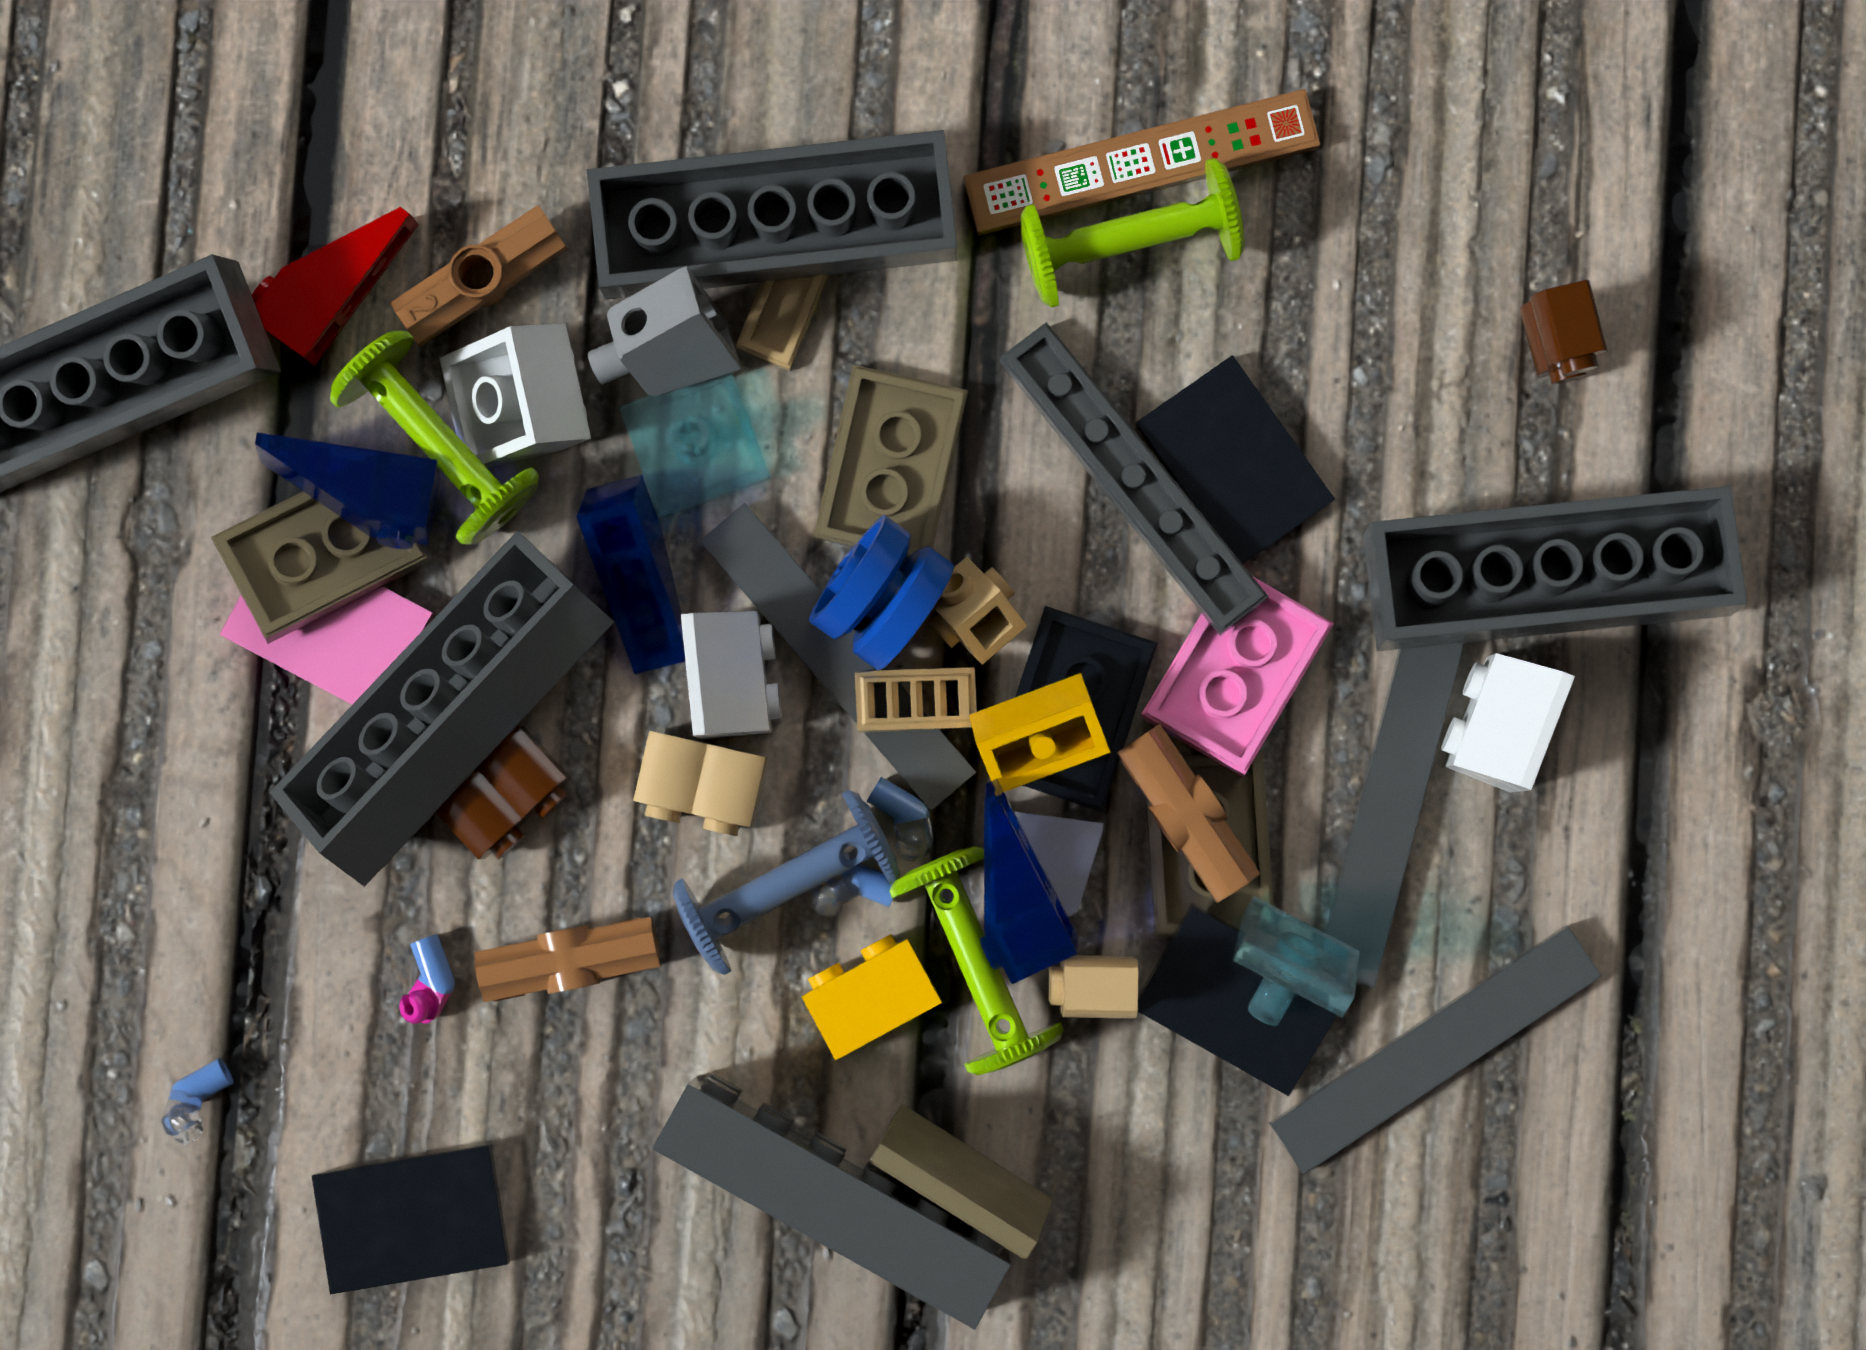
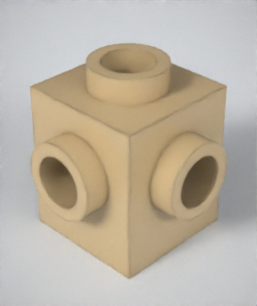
M965 557L954 567L949 582L933 607L936 615L928 621L950 648L961 642L982 665L1027 627L1026 623L1008 601L1015 593L993 567L983 573L968 557Z

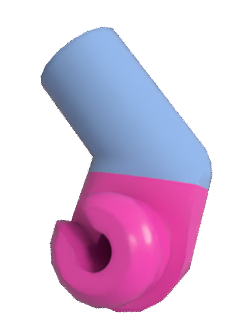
M438 934L410 944L420 975L409 994L402 996L399 1010L402 1017L412 1024L429 1023L438 1017L455 987V979Z

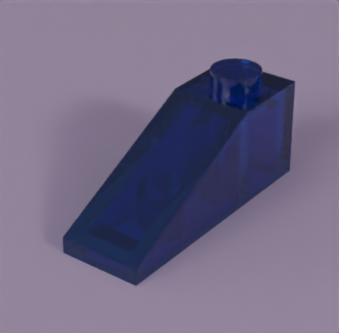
M257 432L255 446L262 464L366 535L377 537V542L381 545L395 549H411L414 543L429 544L440 481L437 459Z
M643 475L586 489L576 517L634 674L685 662L681 622L682 612L662 528Z
M998 779L986 783L984 797V932L986 935L980 937V942L992 968L996 971L1003 967L1011 984H1014L1078 954V934Z

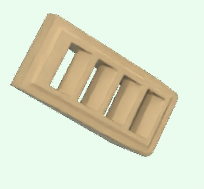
M975 667L855 671L858 733L972 728L969 715L977 712ZM946 681H958L959 716H947ZM923 682H934L935 716L923 717ZM910 683L911 717L899 718L898 684ZM886 684L887 718H875L874 685Z

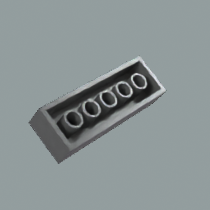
M944 130L586 169L598 283L606 300L630 297L685 266L689 268L703 289L762 283L772 280L780 281L818 275H834L957 261V240Z
M211 254L0 346V492L281 373L239 262Z
M1731 486L1373 521L1363 534L1377 651L1732 616L1747 605Z
M517 530L269 793L319 854L365 887L390 862L392 857L420 827L432 817L453 792L473 774L475 769L515 729L536 704L556 686L557 682L598 641L614 621Z
M711 1073L705 1080L696 1076L687 1084L653 1145V1150L974 1330L977 1328L1011 1266L1009 1251L1004 1246L972 1226L967 1228L951 1219L952 1214L923 1195L918 1194L914 1198L897 1188L899 1185L897 1183L898 1180L873 1165L872 1162L868 1161L864 1169L844 1159L847 1149L831 1138L815 1132L810 1140L790 1129L794 1119L781 1110L764 1102L756 1110L740 1101L738 1097L742 1090L729 1081Z

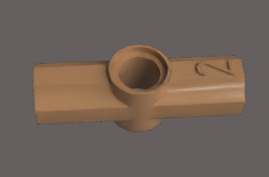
M537 205L478 245H468L461 248L452 257L449 264L391 301L390 304L407 331L414 337L413 339L417 345L422 347L479 308L497 304L506 295L508 289L568 249L540 206ZM478 263L492 265L494 268L493 278L486 287L481 289L466 287L465 276L473 265Z
M1158 724L1116 752L1135 784L1140 787L1150 802L1151 806L1148 809L1174 849L1177 852H1183L1215 902L1218 903L1232 895L1260 875L1255 867V863L1225 822L1228 817L1220 802L1199 774L1196 776L1193 774L1161 724Z
M640 917L590 929L589 925L539 934L536 935L537 940L474 952L475 971L483 1002L493 1000L495 1002L525 996V994L547 990V994L582 988L600 984V979L662 966L657 933L652 917Z

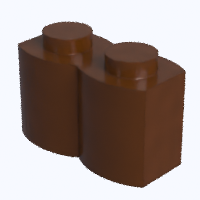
M1582 280L1545 289L1531 296L1530 302L1520 307L1538 378L1550 376L1552 385L1583 378L1587 376L1586 371L1599 367L1596 357L1607 353L1608 350L1590 280Z
M517 725L435 813L478 860L487 858L491 853L499 860L525 837L519 828L528 818L536 812L544 819L569 796L563 787L570 781L571 776L524 726Z

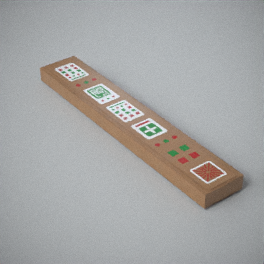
M1306 89L964 175L963 181L977 235L980 236L1021 225L1020 216L1028 205L1034 204L1040 220L1204 179L1206 178L1205 162L1208 159H1217L1226 166L1228 172L1317 150L1320 147V142Z

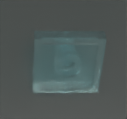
M733 373L658 396L648 395L618 406L660 519L771 479Z
M1253 896L1242 915L1233 961L1264 977L1248 1004V1011L1261 1022L1277 1026L1296 994L1343 1018L1355 996L1360 951Z

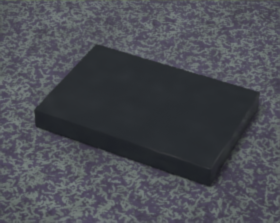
M1233 355L1135 423L1137 429L1172 478L1242 564H1245L1335 500Z
M1048 606L1044 607L1015 697L1081 673L1110 753L1022 786L1103 812L1120 761V757L1116 752L1124 748L1158 642Z
M1191 903L1138 994V1012L1281 1093L1290 1096L1349 993L1334 982Z
M492 1144L311 1175L330 1295L497 1267L510 1263Z

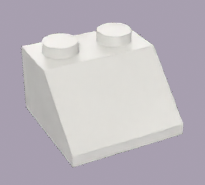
M566 323L510 326L440 357L456 435L486 468L556 453L591 439L587 412L583 404L574 363V353L570 345Z
M757 611L681 614L693 736L701 740L772 733L771 719L782 718L778 683L767 684L765 660L776 659L772 624L761 625V618Z
M1497 653L1486 657L1484 665L1475 662L1463 689V695L1470 698L1462 720L1456 717L1453 718L1442 743L1441 750L1449 753L1444 767L1510 793L1532 790L1575 676Z

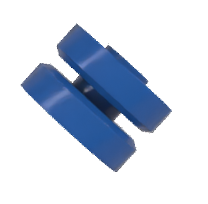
M885 514L874 522L839 563L809 617L811 624L834 640L847 635L860 623L853 638V653L878 671L886 667L914 636L942 595L954 569L952 562L930 546L918 549L904 561L910 547L911 534Z

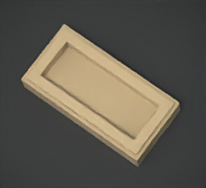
M829 275L762 282L735 346L736 350L791 371Z

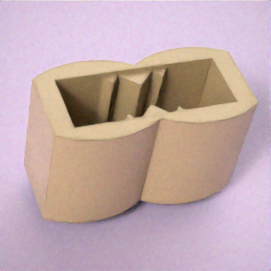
M649 731L633 801L647 804L645 816L680 823L681 814L684 812L705 817L703 829L738 836L740 826L754 827L769 758Z
M1061 955L1060 967L1049 966V1003L1051 1005H1060L1062 1017L1136 1019L1138 1013V960L1133 956Z

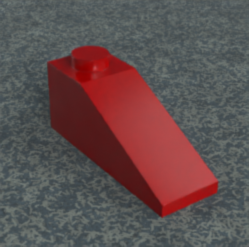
M399 207L282 267L275 278L272 276L264 278L254 290L252 298L265 331L315 366L419 224L410 213Z

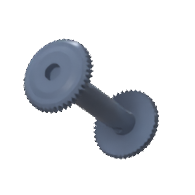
M850 790L842 793L857 825L703 907L700 906L694 893L683 878L675 882L672 893L679 915L697 950L714 972L723 975L731 972L729 961L718 940L719 938L864 861L875 857L890 886L894 884L895 880L899 879L901 872L898 868L897 858L872 810L859 793ZM848 846H855L851 852H844ZM724 912L730 913L727 918H718Z

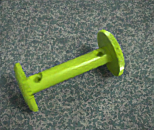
M1215 158L1206 160L1205 174L1209 195L1196 204L1179 202L1073 229L1061 239L1045 237L1035 205L1026 206L1020 216L1022 241L1030 274L1041 301L1049 307L1059 306L1054 271H1057L1068 262L1085 264L1191 237L1204 227H1211L1218 231L1224 252L1230 262L1239 260L1245 250L1244 226L1238 197L1226 166Z
M390 331L366 346L341 370L331 385L330 401L335 407H343L352 401L354 402L357 398L359 399L369 391L476 508L457 531L456 539L461 544H477L505 525L528 502L538 488L539 473L531 467L520 472L502 485L396 370V365L400 363L410 350L414 337L408 331Z
M973 846L971 848L959 849L906 872L901 878L895 880L889 892L891 897L894 898L925 885L995 1047L964 1064L967 1072L979 1076L1002 1070L1046 1050L1050 1045L1060 1040L1064 1029L1060 1022L1027 1034L957 870L988 857L986 849ZM944 889H950L953 892L954 898L952 902H948L943 898ZM1001 1019H1005L1010 1023V1030L1008 1032L1000 1029L999 1021Z

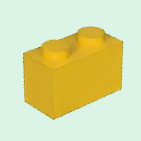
M1081 673L969 715L977 747L996 795L1110 753Z
M891 933L860 950L865 961L844 972L838 962L807 979L812 990L801 997L835 1061L942 1003L939 994L908 938L896 943Z

